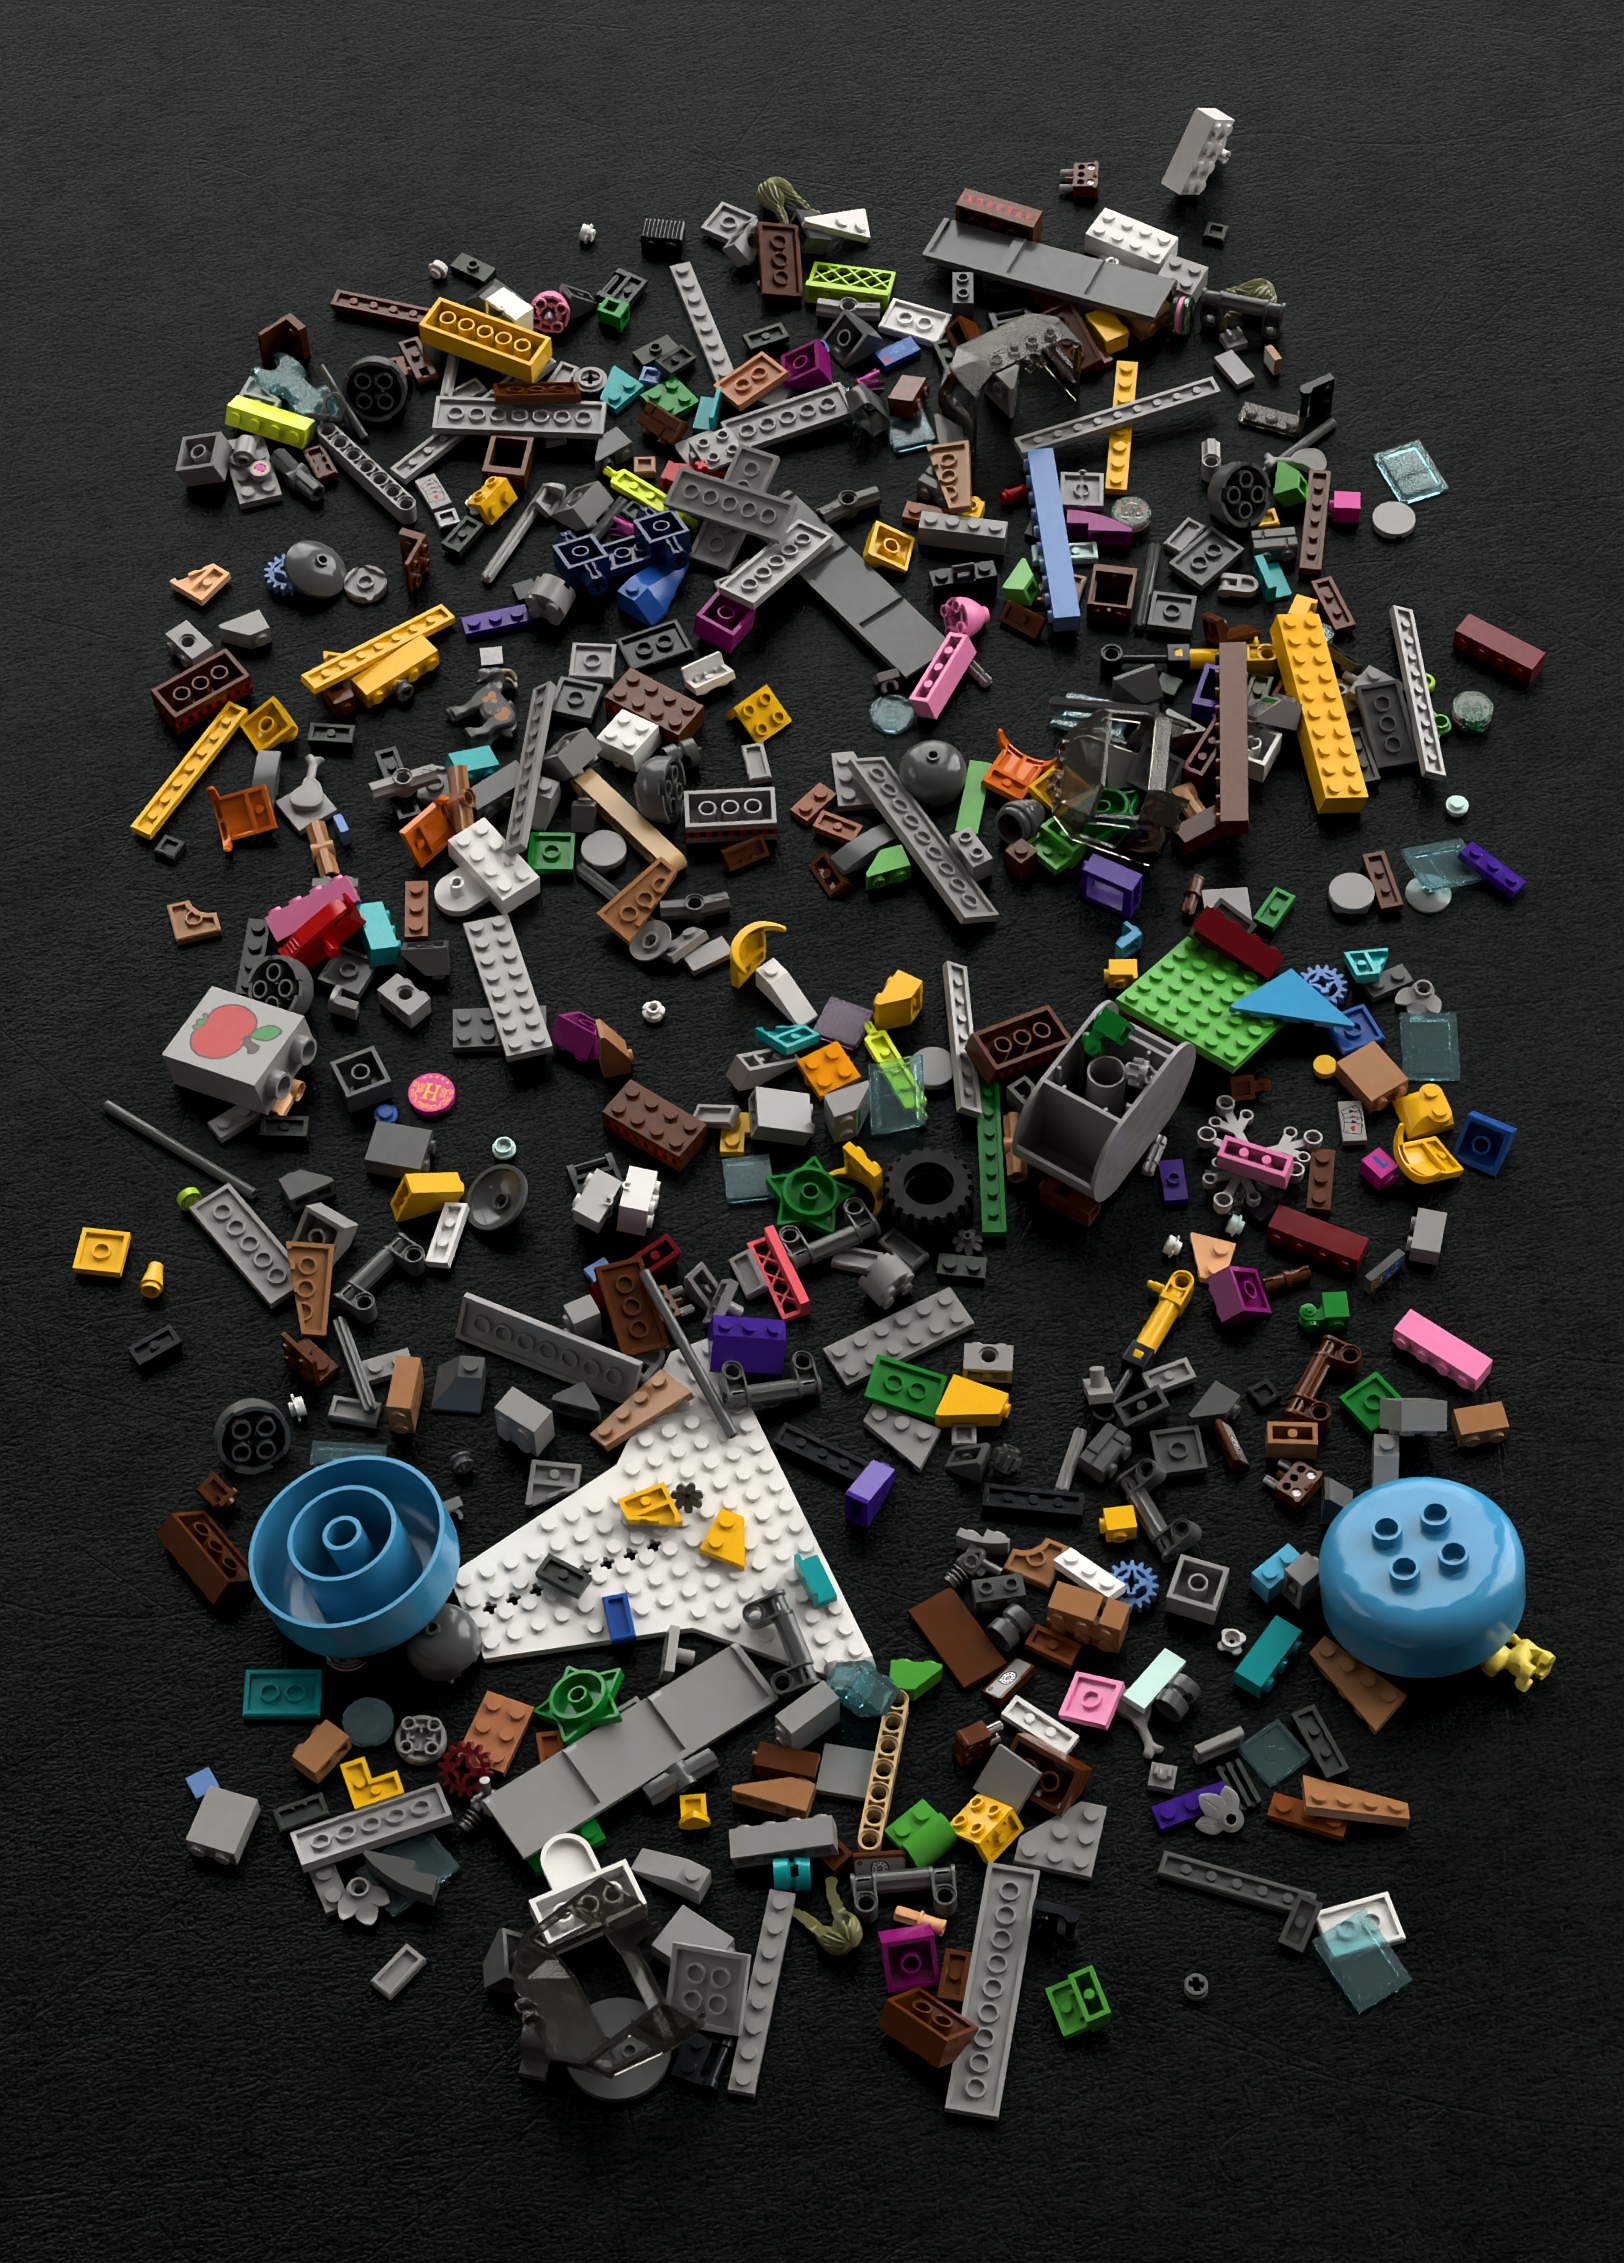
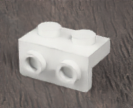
M719 651L681 668L686 688L696 696L705 695L711 689L725 686L729 681L736 679L734 671L724 664L722 654Z

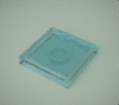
M923 408L921 411H918L914 419L889 416L891 425L885 430L895 453L936 443V437Z
M769 1154L722 1159L727 1203L775 1198L765 1183L766 1177L772 1175Z
M1278 1718L1239 1745L1237 1749L1270 1788L1311 1759V1755Z

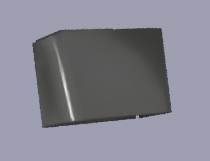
M860 382L845 393L851 417L872 436H876L891 425L886 403L863 382ZM871 403L875 408L867 409L864 407V404Z

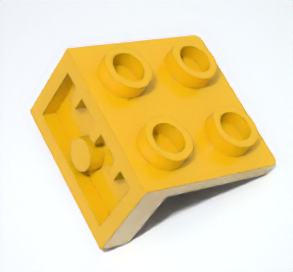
M767 684L725 713L729 721L737 717L755 743L764 742L792 721Z
M980 1793L972 1798L950 1822L957 1837L974 1844L983 1862L987 1864L988 1862L993 1863L1024 1830L1012 1807Z

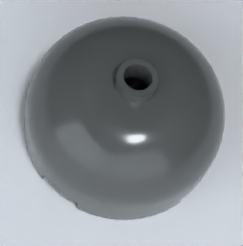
M367 356L356 361L347 371L342 386V394L353 412L359 415V418L371 422L391 419L403 407L408 391L407 380L402 369L394 361L382 356ZM374 399H377L378 407L388 411L380 415H373L366 410L372 406Z
M1236 461L1225 464L1215 472L1208 486V504L1213 515L1220 522L1231 527L1243 528L1256 525L1263 519L1270 505V502H1268V487H1271L1269 478L1265 471L1255 463Z
M939 740L922 741L908 749L902 757L899 766V778L903 786L913 795L916 801L931 804V807L946 805L956 800L962 794L967 776L965 760L961 753L949 743Z
M655 756L647 760L638 771L634 784L636 804L640 813L653 823L676 824L681 817L684 808V800H681L683 794L682 785H686V778L680 758Z
M267 955L254 965L248 976V998L300 1015H304L308 1011L314 995L313 979L306 966L297 959L285 955Z
M248 1398L231 1404L220 1414L215 1424L214 1444L221 1460L234 1469L235 1472L252 1475L273 1468L270 1463L278 1461L283 1454L286 1455L290 1445V1429L283 1414L273 1404L262 1399ZM267 1444L264 1449L260 1448L262 1445ZM250 1446H253L259 1458L264 1460L270 1459L267 1463L258 1467L246 1466L240 1463L250 1458L252 1453Z
M445 1603L426 1627L403 1643V1648L409 1663L424 1678L438 1682L449 1681L460 1677L461 1672L467 1669L472 1662H476L482 1647V1636L479 1627L467 1611L457 1605Z

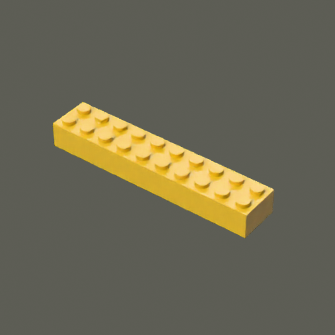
M1277 614L1269 631L1286 695L1296 698L1295 703L1303 704L1296 733L1318 814L1360 813L1368 799V793L1319 614Z

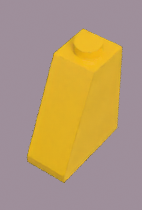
M458 1172L405 1174L390 1202L396 1222L443 1210L445 1202L458 1203L464 1194V1184L460 1181Z
M953 1374L935 1413V1426L949 1428L952 1427V1423H974L976 1427L999 1426L1002 1419L1007 1418L1010 1413L1011 1404H1008L1009 1394Z

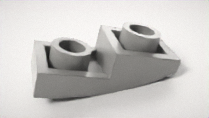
M960 1527L956 1534V1548L965 1551L971 1543L977 1547L985 1548L986 1555H1008L1010 1551V1538H1007L1005 1534L999 1531L993 1532L987 1529L982 1537L974 1530H966Z

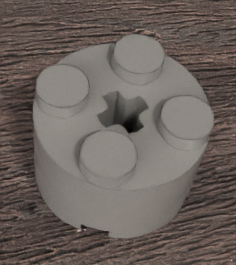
M543 574L542 577L537 576L525 597V603L529 608L528 613L534 618L543 617L548 619L551 624L559 625L576 598L575 591L571 586L569 589L565 587V581L551 574Z
M892 1251L891 1255L885 1253L867 1268L870 1271L867 1277L862 1275L858 1282V1285L871 1299L885 1310L894 1303V1298L900 1293L905 1295L911 1290L913 1285L910 1282L914 1278V1272Z

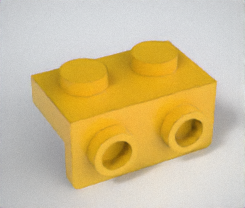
M493 476L488 478L485 484L472 495L467 504L469 507L478 509L486 525H493L518 497L507 478Z

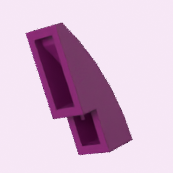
M1067 509V537L1088 538L1087 542H1097V545L1131 546L1132 528L1096 513Z

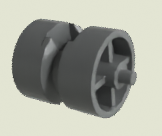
M691 737L679 741L677 746L670 744L660 749L661 756L680 758L683 767L688 769L701 765L699 752L702 751V748L697 747Z

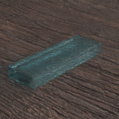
M313 1440L310 1466L318 1467L334 1460L352 1456L374 1455L386 1457L387 1445Z

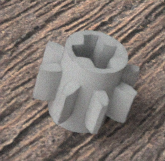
M1134 1057L1133 1062H1128L1125 1065L1124 1078L1129 1080L1128 1085L1143 1089L1144 1083L1149 1084L1152 1081L1154 1069L1149 1065L1150 1061Z

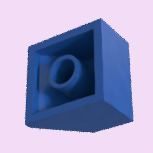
M1472 1111L1467 1114L1452 1156L1456 1161L1496 1176L1510 1149L1517 1128Z

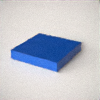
M1364 1003L1342 1011L1355 1024L1352 1031H1346L1345 1028L1333 1026V1029L1323 1027L1342 1058L1372 1041H1375L1378 1045L1385 1043L1384 1035Z

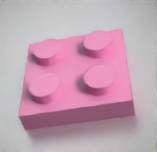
M1076 1671L1058 1713L1060 1719L1108 1730L1124 1692V1682Z

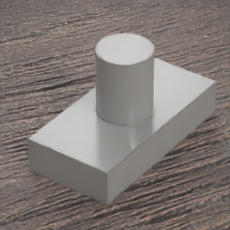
M722 1279L703 1319V1324L709 1327L712 1315L725 1316L726 1314L728 1316L741 1317L744 1308L732 1301L739 1285L737 1281L733 1279Z
M1093 1366L1089 1368L1090 1378L1082 1379L1083 1389L1089 1405L1114 1402V1393L1108 1378L1105 1377L1104 1367Z
M670 1625L665 1634L659 1681L669 1683L674 1674L676 1663L688 1666L693 1665L695 1651L678 1648L680 1626Z

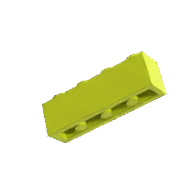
M239 395L226 408V425L300 449H304L313 440L315 420Z

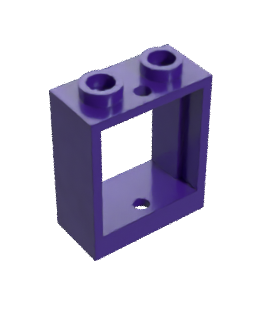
M1205 663L1192 701L1191 717L1210 722L1214 719L1216 715L1215 705L1220 704V702L1204 699L1202 696L1207 681L1215 682V669H1219V665ZM1247 673V686H1248L1249 673Z
M1094 853L1089 861H1084L1080 873H1082L1079 884L1082 887L1081 897L1130 918L1141 902L1143 875ZM1095 879H1098V880H1100V881H1102V882H1104V883H1107V884H1109V885H1111V886H1114V887H1116V888H1118V889H1120V890H1123V892H1121V891H1119V890H1116V889H1114V888H1112V887H1110V886H1107V885H1105V884H1103V883H1101V882H1098V881H1096Z

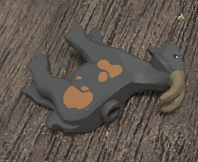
M498 667L479 669L477 673L479 679L476 684L486 685L479 689L463 706H454L446 709V714L452 723L467 716L478 715L483 726L479 728H464L465 734L471 741V749L487 745L491 747L499 739H511L513 737L512 734L517 729L516 708L511 700L507 701L501 694L505 682L512 684L514 689L518 688L517 675L513 670Z

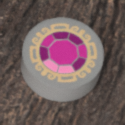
M265 460L254 461L249 467L250 476L256 481H265L272 474L271 466Z

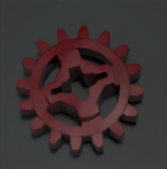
M464 1741L457 1742V1747L454 1745L448 1746L450 1753L441 1754L445 1762L438 1763V1766L443 1768V1772H440L438 1777H445L442 1786L450 1785V1794L458 1791V1797H465L467 1792L468 1797H474L475 1791L477 1793L481 1792L480 1778L495 1774V1772L489 1770V1767L494 1765V1762L487 1760L491 1754L490 1752H481L483 1750L482 1744L474 1748V1741H468L466 1745ZM463 1752V1754H460V1759L454 1762V1758ZM463 1765H466L467 1768H470L469 1773L463 1770ZM475 1777H479L478 1781L472 1786H470V1784H472V1780Z

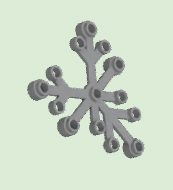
M1228 1095L1219 1096L1216 1100L1215 1110L1220 1116L1225 1118L1226 1122L1222 1121L1219 1117H1211L1208 1127H1201L1198 1130V1144L1202 1148L1213 1146L1220 1149L1223 1140L1216 1138L1217 1132L1221 1130L1234 1135L1237 1139L1248 1142L1243 1131L1247 1125L1252 1124L1253 1112L1248 1109L1242 1110L1237 1121L1233 1113L1235 1100ZM1286 1127L1279 1144L1266 1147L1294 1157V1169L1289 1179L1290 1183L1301 1181L1304 1176V1167H1307L1310 1163V1154L1298 1150L1306 1149L1311 1151V1149L1321 1147L1323 1136L1319 1131L1308 1130L1304 1133L1303 1139L1296 1141L1297 1130L1294 1127ZM1217 1157L1213 1158L1211 1169L1215 1173L1204 1174L1202 1186L1206 1189H1213L1216 1183L1230 1180L1224 1192L1215 1194L1212 1204L1214 1210L1218 1214H1226L1231 1210L1232 1197L1240 1183L1247 1194V1205L1251 1207L1258 1206L1261 1194L1256 1191L1255 1187L1258 1190L1265 1191L1269 1188V1184H1263L1256 1180L1254 1187L1250 1178L1217 1168Z

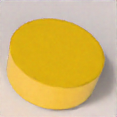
M1321 1055L1314 1060L1313 1072L1317 1077L1329 1079L1335 1075L1336 1061L1333 1057Z

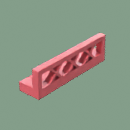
M774 1225L765 1227V1237L748 1242L747 1248L751 1249L770 1288L768 1293L781 1320L788 1322L810 1314L808 1296ZM767 1244L769 1249L767 1256L756 1253L755 1248ZM767 1264L777 1266L778 1271L776 1275L765 1272ZM776 1283L787 1286L785 1294L774 1291ZM785 1302L796 1305L797 1310L785 1314L783 1306Z

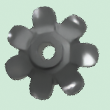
M964 1229L958 1230V1237L952 1239V1245L956 1246L954 1251L958 1255L964 1251L965 1256H973L972 1251L976 1253L982 1251L980 1244L983 1243V1238L980 1235H976L974 1229L968 1231Z
M690 1482L686 1486L680 1483L676 1486V1490L672 1491L671 1498L677 1499L674 1503L677 1509H681L684 1506L685 1513H692L693 1506L696 1508L702 1506L703 1492L695 1490V1483Z

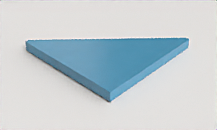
M1292 968L1230 1005L1229 1012L1236 1014V1012L1249 1013V1016L1266 1019L1268 1017L1282 1018V1021L1299 1024L1302 1021L1315 1023L1314 1026L1333 1029V1026L1345 1028L1346 1031H1352L1355 1027V1024Z

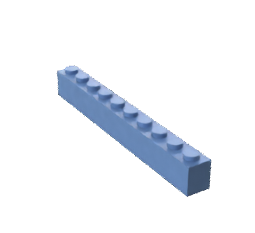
M1053 448L1027 450V459H1023L1024 472H1028V475H1026V487L1031 488V492H1028L1029 505L1034 507L1031 509L1032 522L1036 521L1034 537L1039 538V542H1036L1037 555L1042 557V559H1039L1040 572H1044L1042 587L1047 589V593L1044 594L1045 606L1050 607V610H1047L1048 623H1052L1053 632L1080 630L1081 616Z

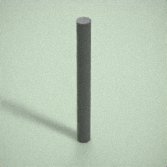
M320 365L317 370L330 391L342 394L325 365ZM335 397V399L337 400L338 404L340 405L339 399H338L337 397ZM346 400L345 415L360 439L364 440L368 437V434Z

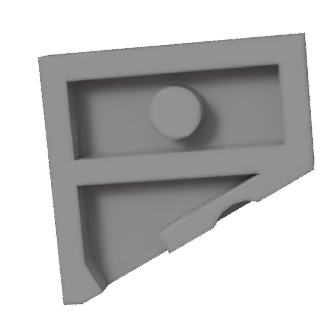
M532 1459L525 1507L532 1508L579 1490L582 1466L580 1464Z

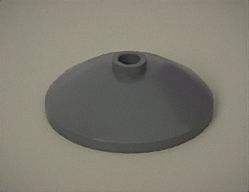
M312 540L300 541L288 550L284 559V568L288 579L300 592L307 596L328 599L336 596L344 588V580L347 575L345 564L332 548L321 542Z
M498 1164L482 1172L472 1183L466 1196L465 1203L470 1208L467 1216L469 1222L479 1230L491 1232L502 1229L514 1221L522 1211L527 1199L528 1184L524 1174L518 1168L509 1164Z

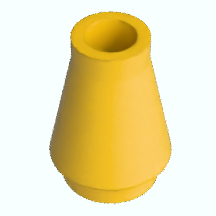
M151 1262L139 1284L141 1293L145 1297L156 1298L163 1291V1265L161 1263Z

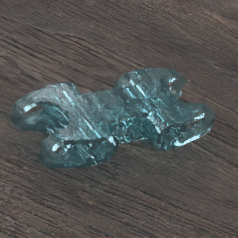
M276 352L273 354L275 357L274 362L277 365L276 369L265 370L259 366L251 369L252 377L255 378L259 386H264L269 390L270 394L276 397L281 395L291 404L289 407L290 412L306 417L304 413L323 414L322 402L326 394L331 392L330 389L324 384L315 389L304 380L307 377L306 371L294 358L282 352ZM334 396L330 397L327 401V408L331 415H336L340 408ZM315 420V433H318L317 429L322 424L321 421Z

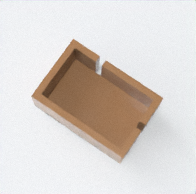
M1057 1581L1047 1607L1046 1628L1062 1636L1072 1638L1080 1644H1090L1104 1652L1118 1654L1128 1630L1130 1604L1108 1597L1100 1617L1097 1614L1104 1598L1103 1595Z

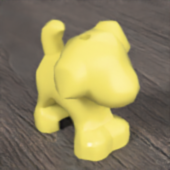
M1513 1633L1512 1637L1508 1640V1643H1511L1513 1648L1508 1649L1504 1645L1492 1657L1481 1663L1480 1667L1489 1677H1494L1504 1668L1508 1669L1512 1675L1516 1676L1514 1682L1516 1688L1526 1692L1533 1683V1680L1530 1679L1531 1676L1534 1674L1536 1678L1543 1680L1549 1674L1556 1657L1551 1652L1537 1647L1529 1639L1521 1640Z

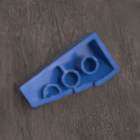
M666 561L652 564L635 574L617 590L618 608L647 626L654 627L667 614L668 606L671 600L674 599L676 589L681 584L690 562L681 570H673Z

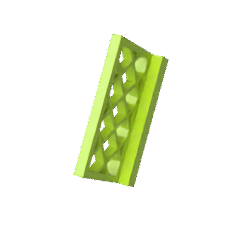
M814 261L809 280L805 284V302L817 303L818 298L841 301L843 298L851 297L856 299L858 303H880V312H886L889 307V299L896 279V272ZM817 270H826L827 272L821 274ZM839 273H847V275L841 277ZM865 275V276H868V277H867V278H864V279H861L859 276ZM832 276L835 278V279L832 280V281H828V280L826 279V278H829V277H832ZM888 278L889 280L882 282L880 279ZM854 279L856 282L849 284L847 281ZM874 281L876 285L870 287L868 283Z

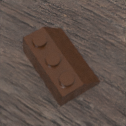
M1028 1732L1016 1734L1009 1749L1043 1773L1028 1799L1059 1817H1063L1083 1792L1093 1768Z
M919 1986L886 1999L877 2026L885 2031L889 2037L898 2040L909 2051L918 2054L927 2060L928 2064L937 2068L954 2062L979 2030L978 2026Z

